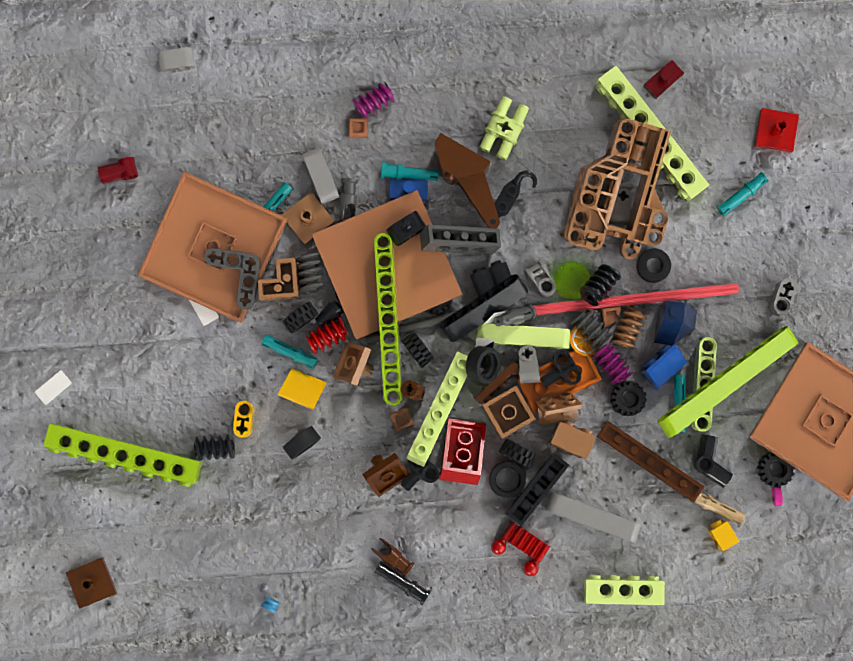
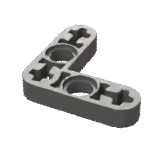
M216 248L207 250L204 257L209 265L241 270L237 304L241 309L252 308L256 301L261 267L260 258L254 254ZM215 251L217 256H223V252H225L223 260L216 259L214 263L209 258V255H212ZM232 254L238 258L236 265L228 263V257ZM251 257H253V261H256V265L252 266V271H256L255 275L245 273V270H250L247 260H251ZM247 276L252 277L254 280L252 287L244 285V279ZM242 289L253 290L252 294L248 293V299L251 300V303H248L246 306H244V302H241V299L246 297V292L242 293Z

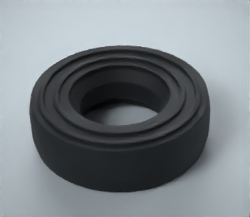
M657 248L647 249L638 257L636 264L637 272L647 282H660L669 275L671 260L663 250ZM651 258L658 259L661 263V269L656 273H652L647 269V261Z

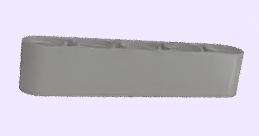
M553 492L546 511L634 543L641 528L639 523Z

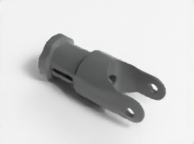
M341 179L343 187L339 203L340 221L343 220L346 205L351 209V218L356 216L357 196L355 192L356 184L358 183L357 179Z
M527 304L523 308H513L496 317L494 323L496 326H517L527 320L533 321L537 315L536 309L531 304Z

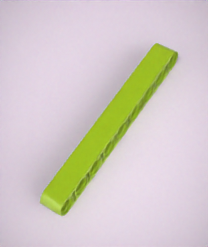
M380 233L374 239L383 394L387 404L397 406L402 402L403 394L401 393L402 374L393 240L388 234ZM383 238L389 240L386 247L379 246V242ZM387 257L390 259L389 265L381 266V259ZM390 277L391 283L383 286L381 284L382 278ZM387 295L391 296V304L384 305L382 302L383 298ZM386 315H392L394 318L393 322L389 325L384 323ZM388 334H393L395 337L394 342L391 344L385 342V337ZM389 353H394L396 355L395 362L387 363L386 356ZM391 372L397 374V380L394 383H389L387 380V376ZM391 392H397L398 400L396 402L389 401L388 396Z
M789 326L777 330L661 416L657 422L667 438L677 435L796 346L798 341Z

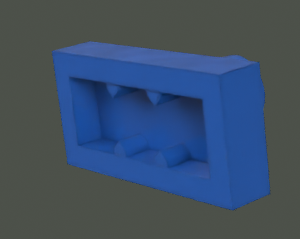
M390 179V200H395L418 190L422 201H428V181Z

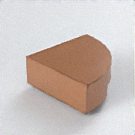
M621 306L601 308L603 328L612 325L618 319Z

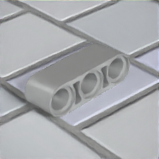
M320 147L303 153V158L321 203L325 204L340 198Z

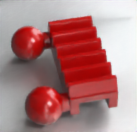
M510 521L500 539L492 542L491 550L496 555L503 554L506 551V542L508 541L533 558L532 561L524 564L523 571L527 576H535L539 571L538 564L542 561L550 546L513 521Z

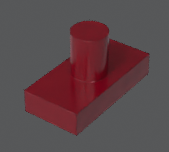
M671 60L643 86L657 99L685 73Z

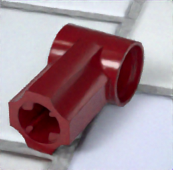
M125 157L119 159L117 163L98 167L101 183L105 184L120 179L131 180L137 178L138 171L134 157Z

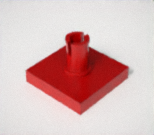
M761 108L755 146L792 153L794 151L799 114Z

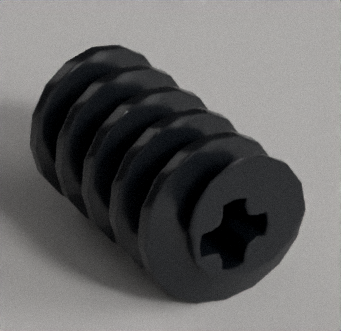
M600 265L598 270L589 278V281L580 289L582 298L590 305L598 306L597 301H603V296H607V291L612 290V286L616 285V280L621 279V275L609 265Z
M211 435L210 441H207L206 436H203L202 441L199 440L198 436L195 437V459H197V455L199 460H204L205 455L208 460H211L213 455L215 459H219L220 455L223 459H227L228 453L231 459L235 458V439L231 440L229 435H226L225 440L219 435L217 441H215L213 435Z

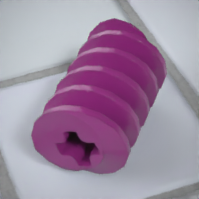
M385 81V86L381 83L378 84V90L372 87V94L369 91H365V97L361 94L358 95L359 102L355 98L352 99L360 116L364 115L369 118L368 111L375 114V107L381 111L382 103L388 106V100H391L393 103L395 102L394 96Z
M610 342L597 351L593 359L600 358L597 363L598 366L604 364L605 366L602 371H610L606 377H614L611 384H619L634 372L627 373L629 365L622 366L625 360H617L621 354H613L616 347L609 348Z

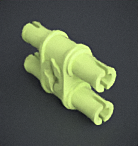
M502 96L496 111L491 113V119L487 127L484 128L485 135L479 149L489 153L495 139L500 138L503 142L496 156L502 160H507L512 147L518 143L517 139L521 130L524 129L523 122L529 107L519 104L513 119H510L506 114L512 100ZM506 125L507 130H505V132H502V127Z

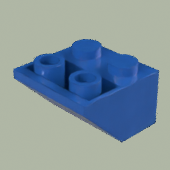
M675 344L664 346L656 353L658 355L656 359L653 357L642 366L644 370L640 373L655 389H659L687 363Z

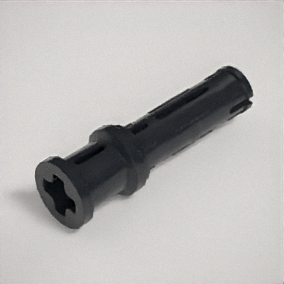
M380 562L378 567L384 571L376 568L375 573L406 591V596L415 598L423 606L431 590H426L419 586L417 581L413 580L411 582L383 564V562Z

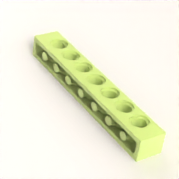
M617 66L597 80L596 88L602 96L605 95L607 97L609 106L620 114V120H635V117L639 116L645 124L665 129ZM617 87L620 89L621 93L614 94L611 88ZM623 102L631 103L632 108L626 109L623 106ZM670 135L666 148L667 153L664 154L660 170L663 169L667 174L666 178L669 183L674 184L678 188L677 192L680 197L689 202L705 190L709 183ZM670 161L677 162L678 169H673L670 166ZM687 176L690 179V183H683L681 177Z

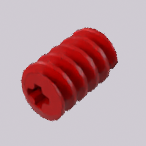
M340 317L337 318L338 324L332 320L330 328L324 324L323 331L317 327V334L310 330V337L306 335L315 354H318V347L325 351V344L331 348L332 341L338 345L339 338L346 341V335L348 334Z

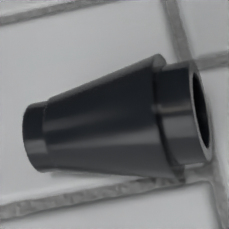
M334 300L324 307L315 320L319 326L323 327L324 324L327 325L332 320L334 321L341 317L344 311Z

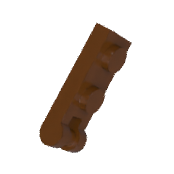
M516 363L509 365L474 399L478 403L489 401L493 397L491 393L496 388L498 390L502 389L507 384L505 380L510 375L513 376L519 373V365Z

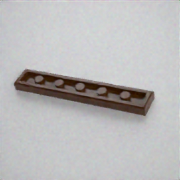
M609 421L605 423L596 436L693 503L705 487Z

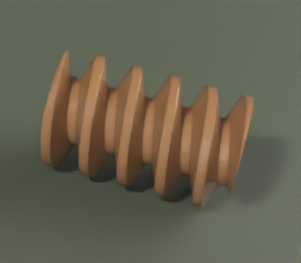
M625 306L629 312L622 313L626 319H620L619 322L623 326H617V330L620 333H614V337L617 340H611V342L626 349L635 348L631 341H638L634 334H641L637 327H643L644 324L640 322V319L646 320L647 317L642 312Z

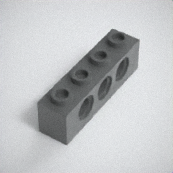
M428 224L420 232L421 251L493 255L501 248L499 229Z

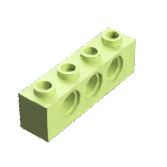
M589 575V578H584V602L586 604L664 605L665 581L659 580V576H647V579H640V576H628V579H620L619 575H609L608 579H601V575ZM608 584L609 592L607 594L600 593L601 585ZM628 585V593L621 595L619 592L620 586ZM642 585H647L648 592L645 595H640L639 588Z

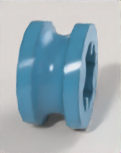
M264 597L265 602L261 604V607L276 613V607L280 606V602Z

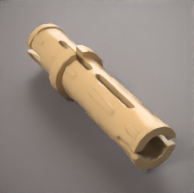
M700 493L695 503L702 506L705 510L709 509L741 525L745 518V513L713 499L711 495L707 496Z

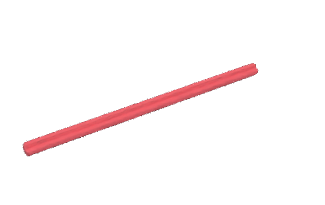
M737 283L603 297V301H597L598 306L590 305L585 300L532 306L535 307L537 315L657 303L665 302L666 300L676 301L732 295L739 293V286Z

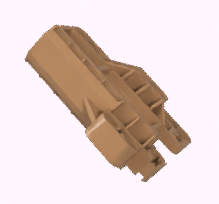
M621 119L614 123L605 155L581 167L579 170L563 231V237L566 241L580 247L598 250L602 247L606 234L622 238L619 253L626 259H634L639 253L642 243L657 246L662 242L668 223V215L658 198L655 185L671 131L631 119ZM623 123L627 125V131L625 133L621 129ZM635 140L638 142L646 143L647 146L644 147L641 145L633 144V142ZM618 142L622 145V149L619 152L616 149ZM631 159L642 163L641 166H639L636 164L628 163V160ZM624 170L641 175L626 229L609 225ZM591 175L592 180L588 183V177ZM605 178L609 179L606 192L601 191ZM586 194V200L583 202V195ZM600 194L605 195L602 207L598 208L597 203ZM578 212L582 213V219L580 221L576 220V215ZM657 213L662 215L660 223L654 222V216ZM576 230L577 237L571 240L570 235ZM654 231L657 234V238L655 241L650 242L648 236ZM586 236L588 238H595V241L589 242L584 239ZM626 239L636 241L637 245L625 241ZM630 247L633 249V253L627 255L628 253L625 251V248Z

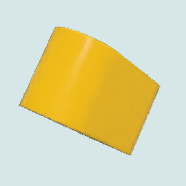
M240 401L235 407L233 431L236 436L241 438L249 437L253 431L255 408L248 401ZM244 404H247L250 408L247 415H242L240 412V408ZM239 417L249 418V422H244V427H247L248 430L244 431L243 434L242 431H239V427L243 426V421L239 420Z

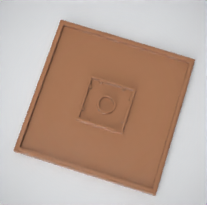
M183 171L137 276L242 323L248 309H241L237 304L241 270L209 265L205 261L204 255L211 248L257 255L261 260L259 280H261L289 218ZM215 251L212 255H209V258L214 263L216 259L223 260L225 252H223V256H217ZM234 254L230 255L228 263L230 265L237 264V256ZM251 257V260H247L250 270H245V273L255 275L256 271H252V266L256 265V261H253V257ZM247 276L244 279V285L246 287L253 286V278ZM242 289V293L246 292V297L241 299V302H244V306L251 303V300L248 299V293L252 294L253 290Z
M418 190L312 234L356 340L380 331L374 248L375 237L380 233L388 234L387 228L414 211L418 212L426 226L428 224L432 225ZM420 233L400 246H396L393 242L398 322L463 295L445 253L421 251ZM386 238L381 239L379 246L386 247L389 240ZM387 257L382 258L380 261V265L383 267L388 266L390 263V259ZM388 276L381 280L383 286L391 283V278ZM389 295L385 296L382 301L383 304H391L392 297ZM386 315L384 323L387 325L391 324L394 319L393 316Z
M806 342L749 435V438L846 502L850 501L853 495V371L814 345Z

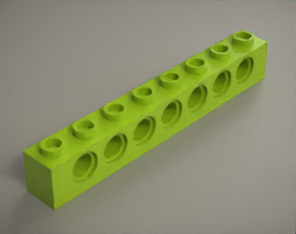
M49 424L43 444L44 447L49 448V452L60 454V451L68 452L67 456L77 459L79 455L86 457L85 461L97 463L98 460L103 461L105 466L116 468V465L123 466L124 471L132 473L135 470L142 471V475L153 478L154 474L161 476L160 480L172 482V479L180 481L179 485L190 487L191 484H197L202 461L56 424ZM66 436L71 440L68 447L63 445V439ZM84 441L89 443V449L86 452L81 448ZM102 446L108 448V454L104 457L100 454ZM122 450L127 453V458L124 461H121L118 456ZM140 455H143L146 459L143 466L137 463V458ZM158 460L164 462V469L161 471L156 468ZM178 464L183 467V473L180 476L174 472V468Z

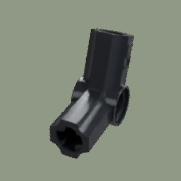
M701 434L697 457L694 460V468L724 488L731 480L733 474L714 461L718 437ZM702 459H706L708 462V467L705 470L700 467Z

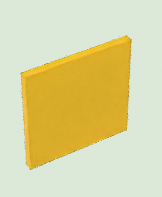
M291 368L278 392V396L314 410L327 382Z

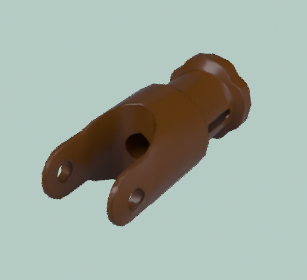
M410 380L402 384L401 393L406 398L421 402L424 401L423 397L426 387Z
M379 538L389 547L391 553L385 556L373 548L371 550L388 565L397 568L403 573L402 576L405 577L415 563L409 562L402 556L399 550L386 540Z

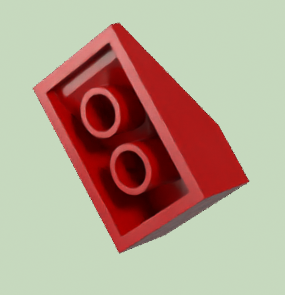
M448 418L439 480L478 485L482 470L486 424Z

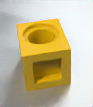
M719 519L710 525L712 528L707 530L720 551H725L740 542L728 521H721Z

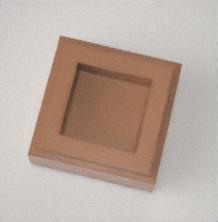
M349 118V138H368V118Z
M407 407L389 414L396 432L414 425Z

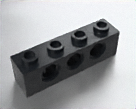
M552 453L505 514L522 527L569 467V464L555 453Z

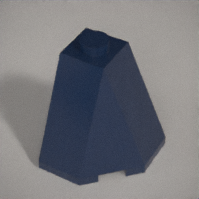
M666 300L660 304L654 343L672 346L695 330L697 310L686 303Z

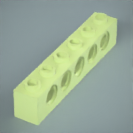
M457 351L406 459L423 467L425 466L467 377L466 360L468 356Z

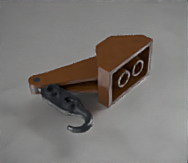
M440 133L435 141L434 151L441 176L444 177L443 180L450 185L456 184L461 187L487 228L497 229L499 227L500 217L506 216L518 198L521 181L524 177H530L533 180V188L537 185V178L533 172L528 170L521 171L503 187L494 203L485 176L491 161Z

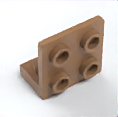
M563 393L556 398L544 397L541 401L536 402L539 424L542 426L578 418L577 409L582 408V403L571 393Z

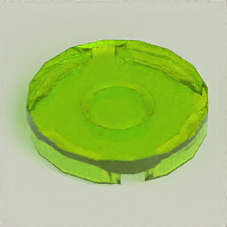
M567 262L561 265L554 276L557 293L569 300L581 298L580 289L591 277L588 268L578 262Z

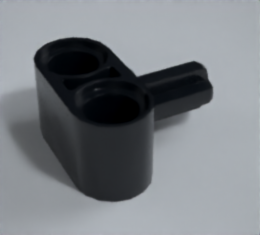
M414 211L391 225L386 231L395 245L400 246L419 234L426 227V224L418 212Z
M559 351L552 358L555 369L540 378L545 387L550 386L559 379H562L565 384L572 386L581 380V372L568 352ZM558 355L566 357L565 365L557 363ZM569 371L575 372L577 376L576 381L571 382L567 379Z
M428 459L424 467L421 465L416 467L408 460V464L413 471L401 482V486L406 491H410L420 479L427 483H434L439 478V471ZM434 469L436 477L433 480H428L425 477L426 470Z

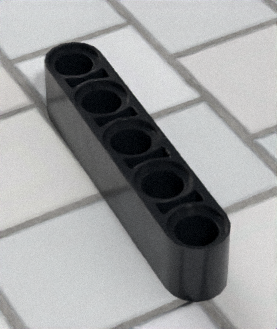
M511 275L444 319L440 324V328L451 342H456L484 324L494 313L502 312L527 295L528 288L519 275Z

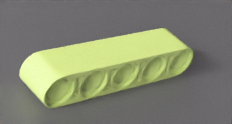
M482 324L476 329V338L493 339L494 345L522 347L530 345L537 348L569 349L570 329L496 326L495 324Z
M703 338L696 345L693 393L700 388V381L702 379L709 382L715 377L717 344L713 338ZM703 342L710 344L709 352L703 350ZM703 360L709 363L707 371L701 368ZM713 408L700 417L705 420L704 428L698 427L697 420L691 423L695 431L703 432L710 429Z

